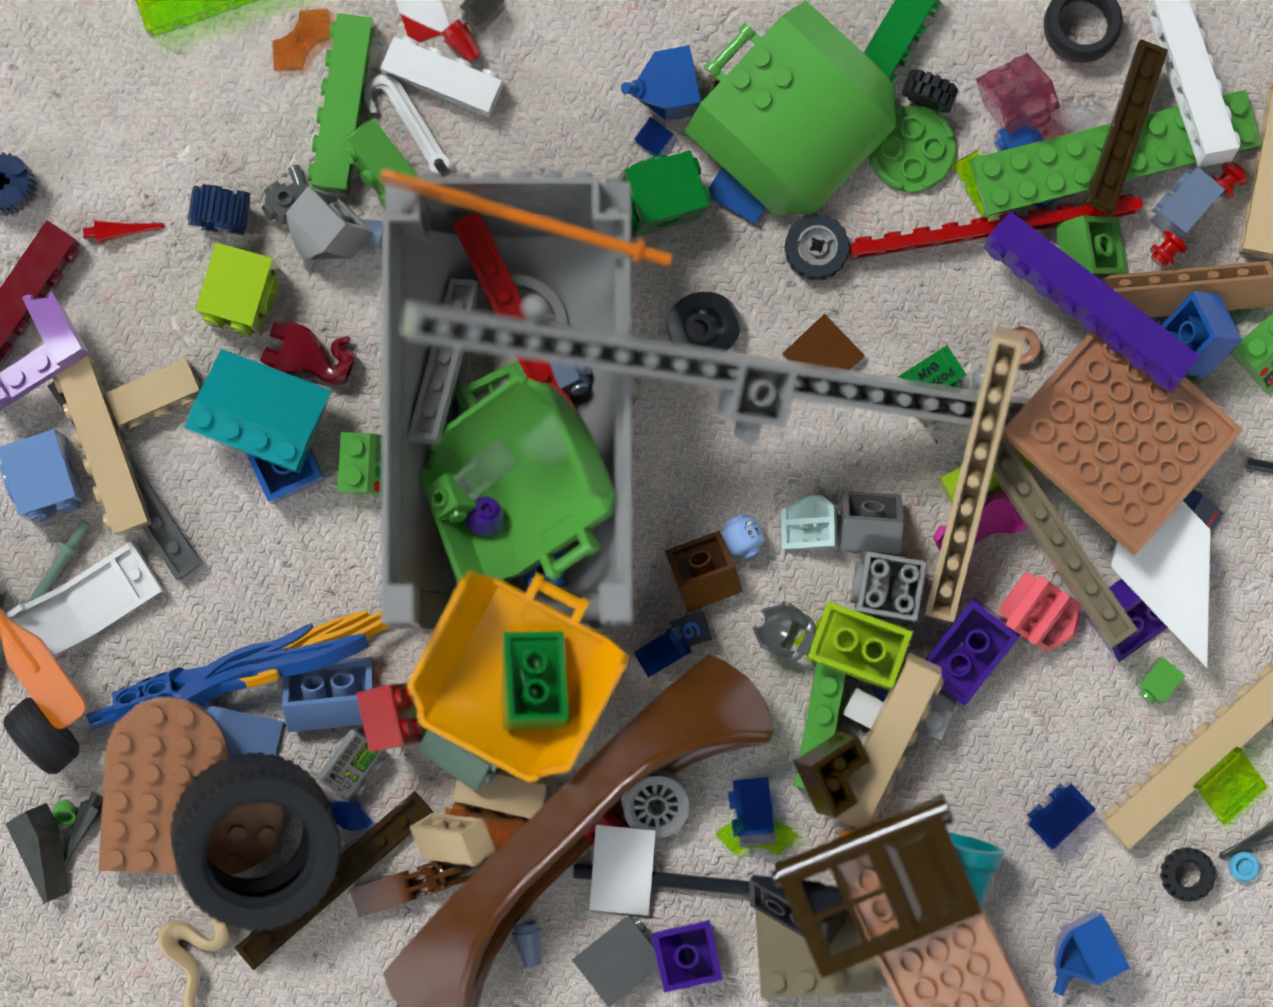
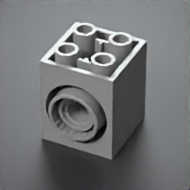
M866 552L862 556V561L857 562L850 597V602L854 603L853 610L882 620L906 624L916 622L926 561Z

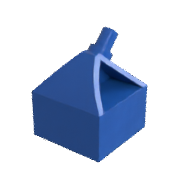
M690 45L655 51L637 80L624 82L621 85L622 93L631 94L665 121L693 116L701 100Z
M1192 291L1161 325L1200 355L1194 368L1188 374L1191 376L1208 377L1242 341L1235 327L1236 319L1229 315L1220 295L1214 293Z
M1093 911L1062 927L1054 952L1053 966L1056 970L1055 976L1057 980L1053 992L1064 996L1068 982H1072L1073 977L1099 985L1130 969L1102 913Z

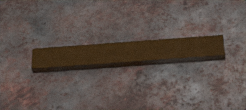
M413 791L341 854L340 861H338V871L335 872L336 877L331 881L330 889L326 891V895L319 900V903L311 911L304 913L301 918H297L291 923L283 924L281 927L266 928L259 931L254 930L236 945L234 949L251 969L255 970L412 833L410 826L429 814L434 813V811L416 791Z

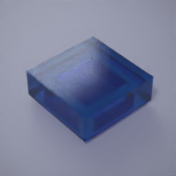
M650 117L633 139V142L654 157L661 154L674 136V133Z

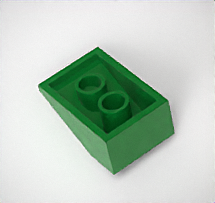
M564 631L503 632L501 684L503 730L560 729L568 722Z

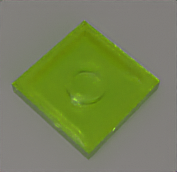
M1236 746L1199 779L1193 787L1217 820L1225 826L1259 796L1268 785L1243 750Z

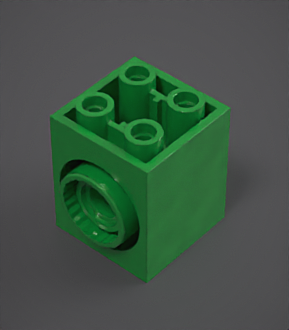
M691 150L671 156L658 155L650 157L622 171L618 178H623L624 182H630L632 238L698 220L709 207V202L711 201L710 193L707 186L702 185L699 176L701 175V166L696 157L693 158Z

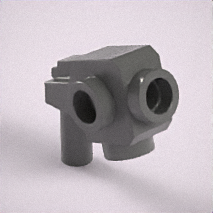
M293 165L288 168L292 184L286 186L285 183L280 184L276 181L265 189L266 197L262 210L270 221L276 219L279 223L287 221L286 212L307 188L308 183H305L299 165Z

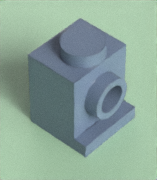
M549 361L560 390L570 395H580L585 393L589 386L592 385L589 374H591L590 367Z

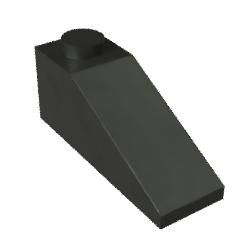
M44 803L27 810L5 823L43 903L45 904L69 893L60 829L48 804Z

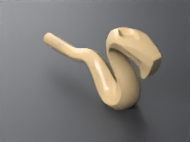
M213 919L216 931L213 938L203 936L191 924L184 921L166 922L158 930V942L161 953L179 965L187 975L183 1007H195V996L200 983V970L196 961L188 952L180 947L178 941L180 939L186 940L205 951L220 950L227 945L231 937V927L226 926L225 923H218Z

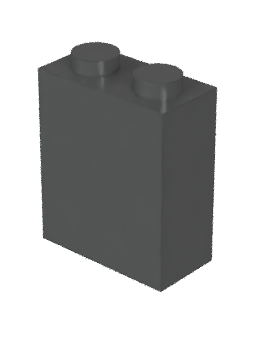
M629 914L626 915L572 959L573 963L608 1007L615 1004L658 969L653 941L650 942L644 934L648 929L638 916L632 919Z

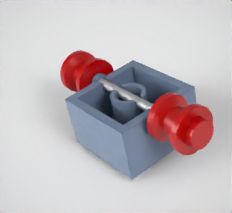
M1224 162L1221 166L1223 174L1219 178L1210 177L1199 167L1192 173L1188 170L1184 172L1170 188L1175 193L1171 195L1167 192L1151 210L1156 215L1150 222L1163 232L1162 236L1164 238V242L1160 246L1152 245L1150 248L1153 262L1161 268H1165V266L1172 268L1176 264L1173 257L1178 252L1185 253L1188 250V247L1183 242V237L1219 196L1231 200L1235 196L1232 189L1236 184L1244 185L1247 182L1244 176L1246 171L1236 162L1231 164Z

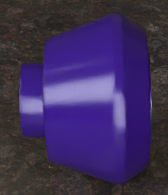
M491 497L474 499L477 507L467 514V518L464 519L466 526L477 535L489 536L495 534L501 529L505 520L503 508Z

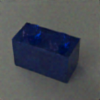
M768 777L734 780L733 791L728 792L729 809H735L736 819H731L733 837H739L740 847L776 843Z
M1059 783L1048 793L1051 799L1043 806L1038 803L1026 814L1029 819L1024 824L1049 850H1054L1096 810L1072 783H1066L1065 785Z

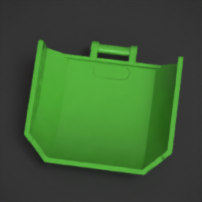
M805 0L783 14L762 37L745 22L739 28L740 32L713 61L709 60L704 65L720 83L700 103L685 129L687 135L774 216L804 213V215L816 214L896 128L895 85L857 46ZM750 40L754 46L726 75L721 69Z
M515 375L444 427L439 445H428L427 449L432 450L427 468L422 467L419 479L459 583L468 570L506 581L525 575L540 564H542L548 578L556 580L563 575V571L586 555H593L600 550V544L592 535L591 529L613 515L617 496L588 427L575 408L554 387ZM445 473L463 475L467 480L474 499L491 497L501 505L505 514L503 526L493 535L481 536L473 533L466 526L464 520L457 523L437 520L425 488ZM579 538L581 545L559 560H555L554 555Z

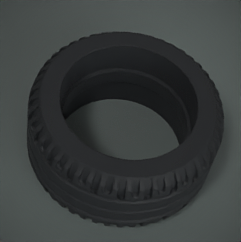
M1051 0L1044 16L1043 29L1045 38L1053 51L1062 58L1076 63L1092 62L1105 56L1115 45L1122 31L1123 15L1117 0ZM1076 1L1089 2L1098 7L1107 23L1105 36L1100 41L1087 45L1078 44L1067 38L1059 24V14L1063 7Z
M31 697L23 699L4 717L3 725L9 737L44 772L58 774L78 756L80 746L67 727L63 729L53 727Z

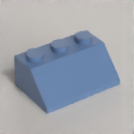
M372 657L341 660L313 671L283 677L282 707L287 731L297 732L363 725L356 693L375 688Z

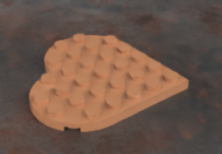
M154 698L134 706L132 710L126 713L114 725L107 741L105 754L98 871L178 874L170 836L173 811L176 810L175 805L179 802L181 793L185 791L187 784L192 782L194 776L200 774V771L207 769L210 764L216 763L217 760L227 758L226 742L220 726L199 705L181 698ZM259 802L246 804L229 812L218 822L210 835L207 845L209 860L217 868L229 875L244 872L259 864L273 850L280 837L283 825L282 806Z

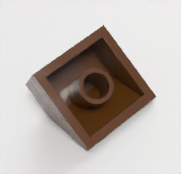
M720 530L665 550L687 612L743 592L735 565Z

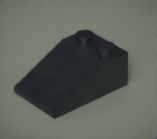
M752 875L750 878V906L803 937L783 888L778 889L771 876ZM800 881L814 915L845 903L840 889L833 885L827 886L820 881ZM845 910L817 921L828 946L845 923Z

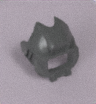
M783 601L781 605L762 609L765 623L762 626H753V631L760 644V648L777 655L779 659L786 662H794L804 655L808 656L815 637L816 628L813 619L786 601ZM796 626H804L806 633L796 651L785 649Z

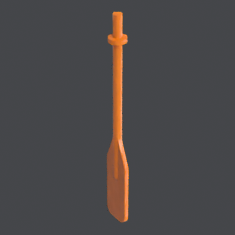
M382 170L380 175V181L389 186L633 256L632 262L638 264L639 258L668 267L671 262L672 254L644 247L643 239L638 238L637 244L396 172Z
M0 608V636L7 664L50 724L58 729L68 727L85 714L87 710L85 699L42 639L10 620Z

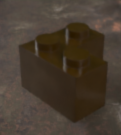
M839 731L793 763L816 812L828 817L837 818L858 803L847 776L870 761L858 735Z

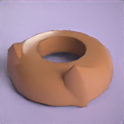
M1024 326L1011 329L1027 333L1026 338L1030 342V349L1027 353L1021 355L1019 364H1027L1033 361L1041 351L1040 340L1037 334L1032 329Z

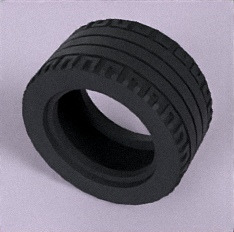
M263 752L231 755L224 760H217L216 763L210 764L207 769L200 771V774L194 776L192 782L187 784L185 791L181 793L180 800L175 805L176 810L173 811V820L170 825L171 846L177 872L187 896L192 899L194 905L199 906L201 912L207 913L209 918L215 919L218 923H225L228 927L243 928L250 931L281 927L283 924L291 923L293 920L301 918L304 913L311 911L319 903V900L326 895V891L330 889L331 881L335 879V872L338 871V861L341 858L339 853L341 851L339 829L328 800L314 777H311L308 771H304L299 764L295 765L291 760H284V757H277L270 753L266 755ZM259 802L272 803L288 809L301 820L303 831L298 849L282 868L269 875L258 878L235 877L217 868L207 856V845L213 829L225 815L240 806Z

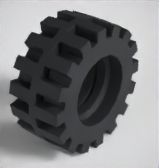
M1190 847L1171 851L1172 853L1164 858L1165 861L1160 867V879L1167 893L1176 899L1189 902L1198 901L1206 897L1208 892L1213 890L1215 886L1213 884L1217 878V875H1215L1216 868L1212 863V859L1203 851ZM1187 861L1196 864L1200 871L1199 881L1191 887L1180 885L1176 878L1178 866Z

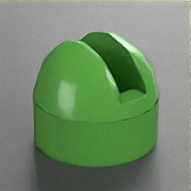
M60 800L55 804L52 814L58 825L69 826L76 821L77 811L72 802Z

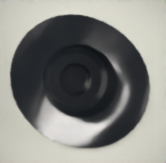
M703 291L689 294L675 303L668 313L666 327L672 343L728 351L739 337L741 319L737 308L728 298L718 293Z

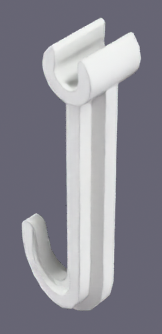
M389 75L377 76L367 83L364 90V101L372 114L377 113L372 95L377 89L384 90L427 159L430 170L433 173L439 174V178H442L441 173L438 171V165L445 163L446 167L453 171L452 162L444 155L402 85Z

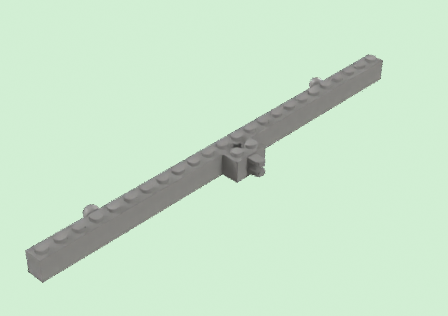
M531 295L524 300L522 310L526 319L407 301L401 332L407 338L414 341L721 387L716 411L729 420H735L734 436L747 445L758 441L762 424L785 428L792 398L972 426L986 367H981L974 372L972 382L976 390L551 324L539 322V319L546 315L548 309L547 302L539 295ZM1011 396L1004 427L1029 401L1028 398Z

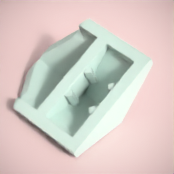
M809 495L781 509L782 549L819 550L837 546V506L823 495Z

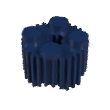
M2 152L0 155V185L6 179L10 183L4 185V189L0 187V215L8 216L10 214L14 216L15 212L19 213V209L25 210L24 206H29L28 202L33 201L32 198L36 197L34 191H37L38 188L35 186L37 185V181L34 179L35 176L28 165L16 155L13 156L11 153L7 155L5 152Z
M202 184L201 187L193 186L187 219L188 225L201 228V230L218 233L219 230H225L229 234L243 236L247 227L251 193L237 190V194H234L232 190L210 184Z

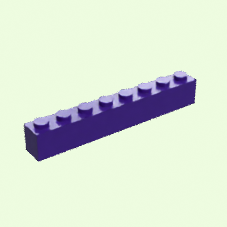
M1011 211L990 233L984 249L988 251V254L994 260L1001 261L1011 269L1016 277L1026 280L1041 296L1048 297L1056 303L1063 313L1071 315L1082 323L1084 329L1099 336L1111 350L1121 353L1136 369L1143 370L1151 376L1158 386L1166 388L1173 393L1194 368L1200 355Z

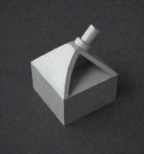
M307 186L286 212L293 243L297 252L301 255L303 268L307 271L313 270L315 262L318 260L352 259L374 233L337 195Z

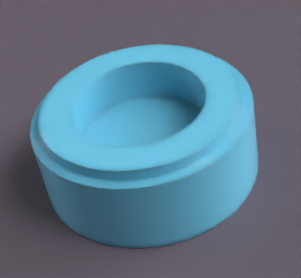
M1249 852L1235 853L1228 862L1230 875L1238 881H1251L1259 873V861Z

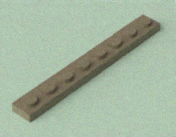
M1001 435L992 475L1109 647H1114L1136 632L1137 628L1012 445Z

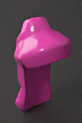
M1003 490L992 493L985 501L974 545L991 534H1013L1028 529V526ZM939 526L934 534L933 540L940 552L947 526Z

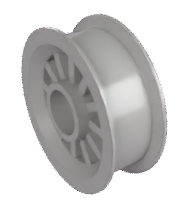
M658 768L624 793L621 798L623 812L629 826L634 829L655 830V838H663L675 833L684 824L689 813V799L682 782L676 775L664 769ZM654 799L662 800L661 805L652 808L648 806L650 801Z

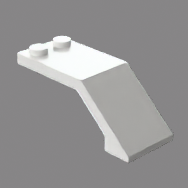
M130 541L64 585L24 605L19 604L5 613V615L13 622L40 637L53 656L56 657L101 633L164 592V589L135 542Z

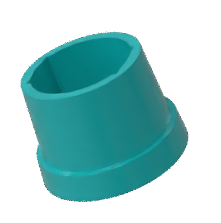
M949 832L972 888L982 908H984L995 869L1000 868L1005 850L977 838Z

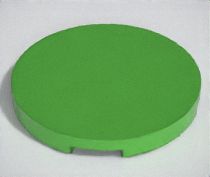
M917 105L895 107L896 128L869 156L871 167L879 179L893 189L903 192L928 190L941 182L953 165L956 151L954 133L945 118L929 107Z

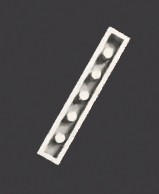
M1153 0L1147 14L1158 46L1168 49L1164 65L1198 167L1232 161L1240 148V137L1233 130L1231 111L1229 106H1225L1222 97V84L1220 80H1216L1213 71V57L1207 53L1205 34L1203 29L1199 28L1196 20V7L1194 3H1190V0Z

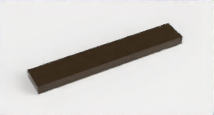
M1143 39L1138 41L1084 202L1085 205L1108 214L1114 213L1168 49Z

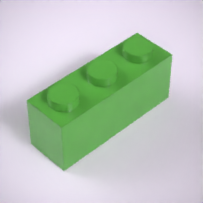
M374 118L364 122L339 143L343 148L342 154L346 160L357 166L361 172V179L367 186L373 187L379 195L378 200L384 208L385 184L380 181L382 170L419 178Z

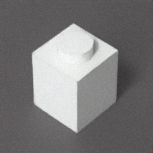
M854 688L841 715L871 729L884 702L858 688Z

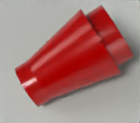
M460 19L441 32L445 38L443 41L466 61L471 63L482 54L467 24H463Z

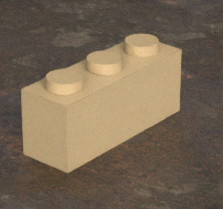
M184 358L104 393L117 425L122 429L133 430L144 425L143 420L154 416L157 419L172 412L170 408L181 404L182 407L193 404L201 386L190 361Z
M501 768L497 769L498 771L488 785L482 783L477 792L457 779L452 801L529 819L544 805L548 785L542 784L543 778L527 782L514 778L513 774Z
M431 813L410 826L423 859L475 867L483 864L486 861V857L496 851L485 822L480 818Z

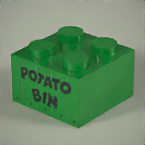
M946 345L897 378L960 388L964 385L962 381L967 374L948 345Z

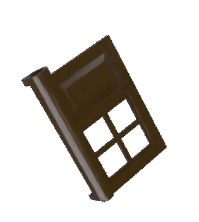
M944 793L791 858L775 862V871L771 872L776 887L778 889L783 888L821 979L983 913L946 827L955 823ZM868 854L881 888L851 900L837 866ZM831 869L845 903L814 915L800 881ZM885 894L899 927L868 939L854 906ZM848 909L862 942L831 954L817 921Z

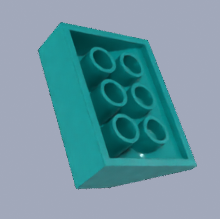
M221 349L194 401L184 429L300 474L332 391Z

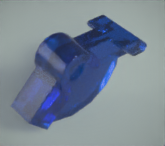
M354 798L348 801L328 800L336 824L341 828L357 831L363 828L367 829L374 823L373 819L362 808V803L358 799Z

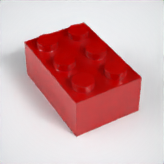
M407 683L391 684L356 693L369 752L399 748L422 742L427 728L419 723L418 711L413 696L409 693Z

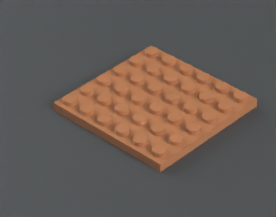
M1089 333L1003 428L1002 436L1134 556L1142 549L1243 429L1186 377L1171 393L1168 389L1158 386L1153 378L1143 370L1136 369L1121 353L1111 350L1106 345V342L1095 333Z

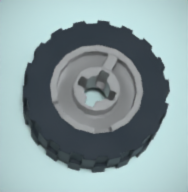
M816 213L812 216H804L800 221L797 220L788 231L784 247L787 263L791 265V269L794 272L796 271L800 277L808 278L811 281L817 279L822 281L826 280L827 277L835 276L843 268L849 254L850 241L846 235L847 231L840 225L838 220L830 218L829 215L825 214L824 216ZM818 242L822 245L823 248L820 253L819 251L811 250L813 243Z

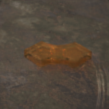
M329 9L300 10L295 28L287 36L272 41L274 71L304 70V62L309 51L318 43L331 40L329 36L331 26Z

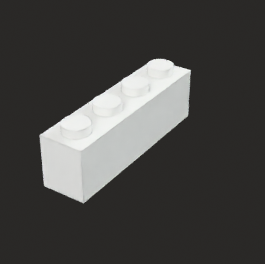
M403 36L402 39L393 37L380 68L383 75H389L399 82L485 117H491L503 89L502 80L498 79L499 75L488 69H483L480 72L473 69L470 62L461 58H456V61L446 58V54L443 51L433 47L426 50L419 47V43L412 38Z

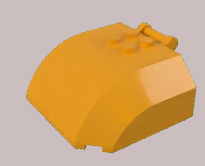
M468 570L461 579L407 683L409 693L413 696L418 711L417 717L420 725L527 782L536 781L540 777L554 773L560 774L570 771L630 656L607 635L580 622L590 603V600L583 596L580 599L544 580L545 576L536 573L527 592H524L499 578ZM539 590L575 609L572 617L535 598L537 591ZM564 631L568 722L560 729L503 730L501 706L503 632Z

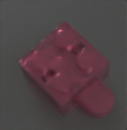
M1028 53L1015 57L1012 61L976 78L984 106L1007 134L1025 125L1031 129L1043 127L1051 121V112L1060 108L1052 80Z

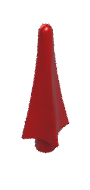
M93 220L94 227H83L84 239L95 238V241L99 244L128 235L161 230L165 225L164 223H120Z

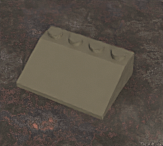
M755 909L761 998L882 992L881 971L875 958L821 979L804 937ZM845 909L844 925L828 946L831 954L862 942L848 909Z

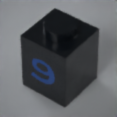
M704 611L670 621L671 628L666 629L670 645H677L678 651L712 641Z

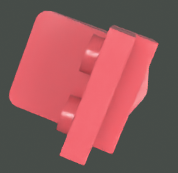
M1026 572L1021 576L999 607V613L1008 619L1006 623L1008 627L1049 653L1051 649L1057 648L1076 637L1082 605L1041 575L1039 578H1036L1031 573Z

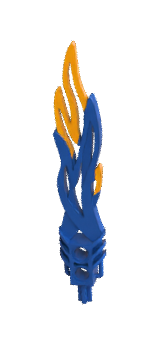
M360 611L336 618L317 627L310 623L277 640L239 648L207 666L187 670L178 667L140 680L135 685L112 692L113 705L86 714L89 726L94 730L117 722L137 704L154 698H181L201 706L229 691L251 688L276 681L280 677L313 671L364 650L369 646L368 638L390 628V626L381 622V611L370 616L368 611Z

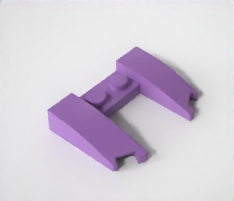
M49 292L48 298L34 299L33 295L22 297L45 344L0 372V411L90 354L54 292Z

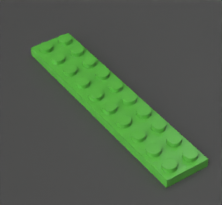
M1246 89L1222 95L1225 106H1229L1231 111L1233 130L1240 137V148L1237 153L1262 146ZM1179 107L1146 115L1125 181L1197 163ZM1110 124L972 158L970 163L985 216L988 217L1088 191Z

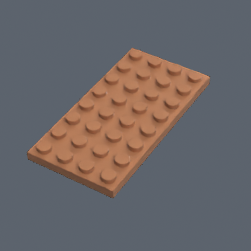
M868 854L837 866L851 900L881 888ZM885 894L854 906L868 939L899 927ZM982 906V914L875 957L900 1007H1033Z

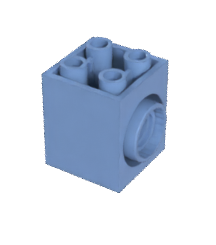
M52 429L0 447L2 479L10 499L15 503L18 516L39 523L51 519V513L62 511L63 514L80 509L79 504L86 502L64 434Z

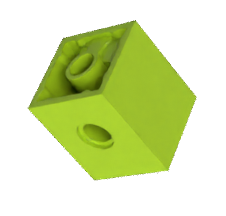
M215 242L195 310L202 316L201 320L206 321L207 325L223 329L224 325H228L231 329H234L235 333L251 337L252 332L260 334L265 316L269 314L276 297L280 267L273 258Z

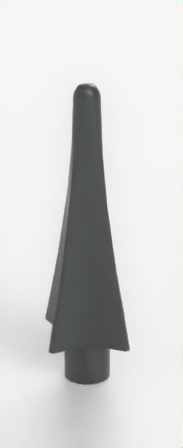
M92 791L88 800L85 799V801L80 802L71 838L64 854L65 867L68 865L81 840L102 811L99 803L103 796L97 792Z
M1273 821L1241 842L1220 852L1219 857L1226 858L1249 848L1273 842Z

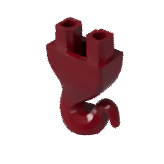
M291 321L289 324L273 322L270 337L283 341L280 351L265 347L260 360L261 363L292 376L312 374L331 385H341L347 382L356 357L353 351L343 348V345L350 342L351 338L349 336L337 338L332 342L330 347L331 354L339 362L335 367H331L321 343L310 329Z

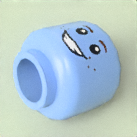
M744 513L724 523L726 528L722 531V537L732 556L738 557L743 555L746 560L761 552L759 546L765 542V536L755 517H747Z

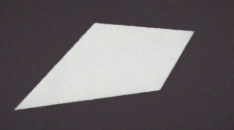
M1182 501L1134 556L1117 541L1111 568L1207 668L1210 529Z

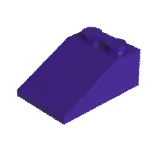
M976 597L971 599L925 659L941 667V678L944 679L941 688L964 706L1020 637L1019 633L1006 625L1007 621Z

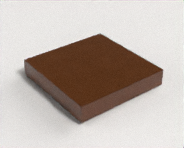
M825 313L782 353V356L787 361L851 370L865 357L858 347Z

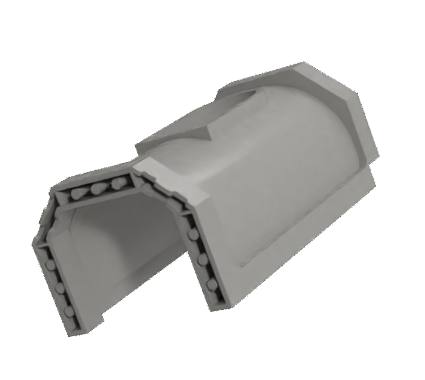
M495 172L483 173L482 177H470L469 173H452L451 178H439L437 173H422L421 178H416L494 203L630 242V182H624L623 178H607L606 182H599V177H593L591 172H576L574 177H562V173L546 172L544 177H531V173L527 172L513 173V177H501L500 173ZM385 184V215H382L381 622L392 628L436 629L451 600V592L454 588L457 589L459 582L419 479L422 467L427 468L432 450L427 449L429 444L411 442L408 438L433 343L410 340L401 332L407 301L443 306L451 278L479 281L452 223L478 210L464 208ZM479 211L516 289L526 290L543 297L553 310L558 325L631 336L630 255ZM482 285L475 312L488 299ZM465 348L454 391L471 383V349ZM590 367L591 374H589L592 385L589 386V389L580 395H568L575 410L585 422L594 439L617 497L613 515L591 529L592 535L600 544V550L593 555H586L566 569L568 586L559 588L580 599L583 596L590 600L580 622L584 624L591 623V627L595 629L633 627L631 374ZM454 391L445 424L452 419H457L464 413ZM579 538L564 548L565 555L581 545ZM523 575L507 582L524 592H527L529 588V583H524ZM539 590L535 595V598L570 616L575 611V609Z

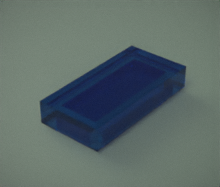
M677 626L634 651V654L649 678L690 654L692 650Z

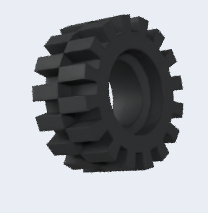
M920 69L910 70L901 93L909 101H914L917 105L929 107L936 112L949 113L959 88L954 83H950L949 80L942 79L939 75L935 76L928 71L926 73Z

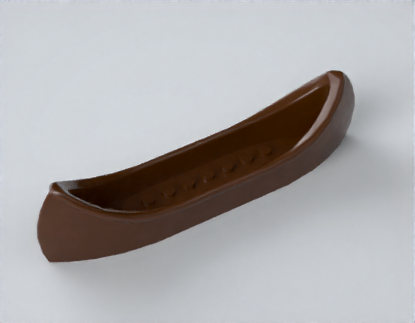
M707 654L639 712L454 893L388 966L383 976L388 990L399 1007H478L484 984L494 959L514 925L517 924L535 900L593 844L582 834L608 809L612 810L619 817L624 814L621 803L624 793L658 768L675 774L693 763L717 754L768 744L774 734L772 719L767 704L751 680L726 661Z

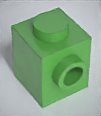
M445 473L425 488L437 520L457 523L466 519L467 514L477 507L467 480L463 475Z

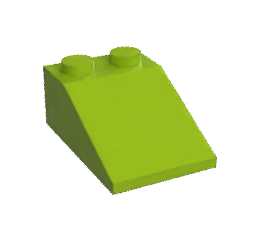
M827 601L807 658L861 681L891 690L899 673L912 631Z

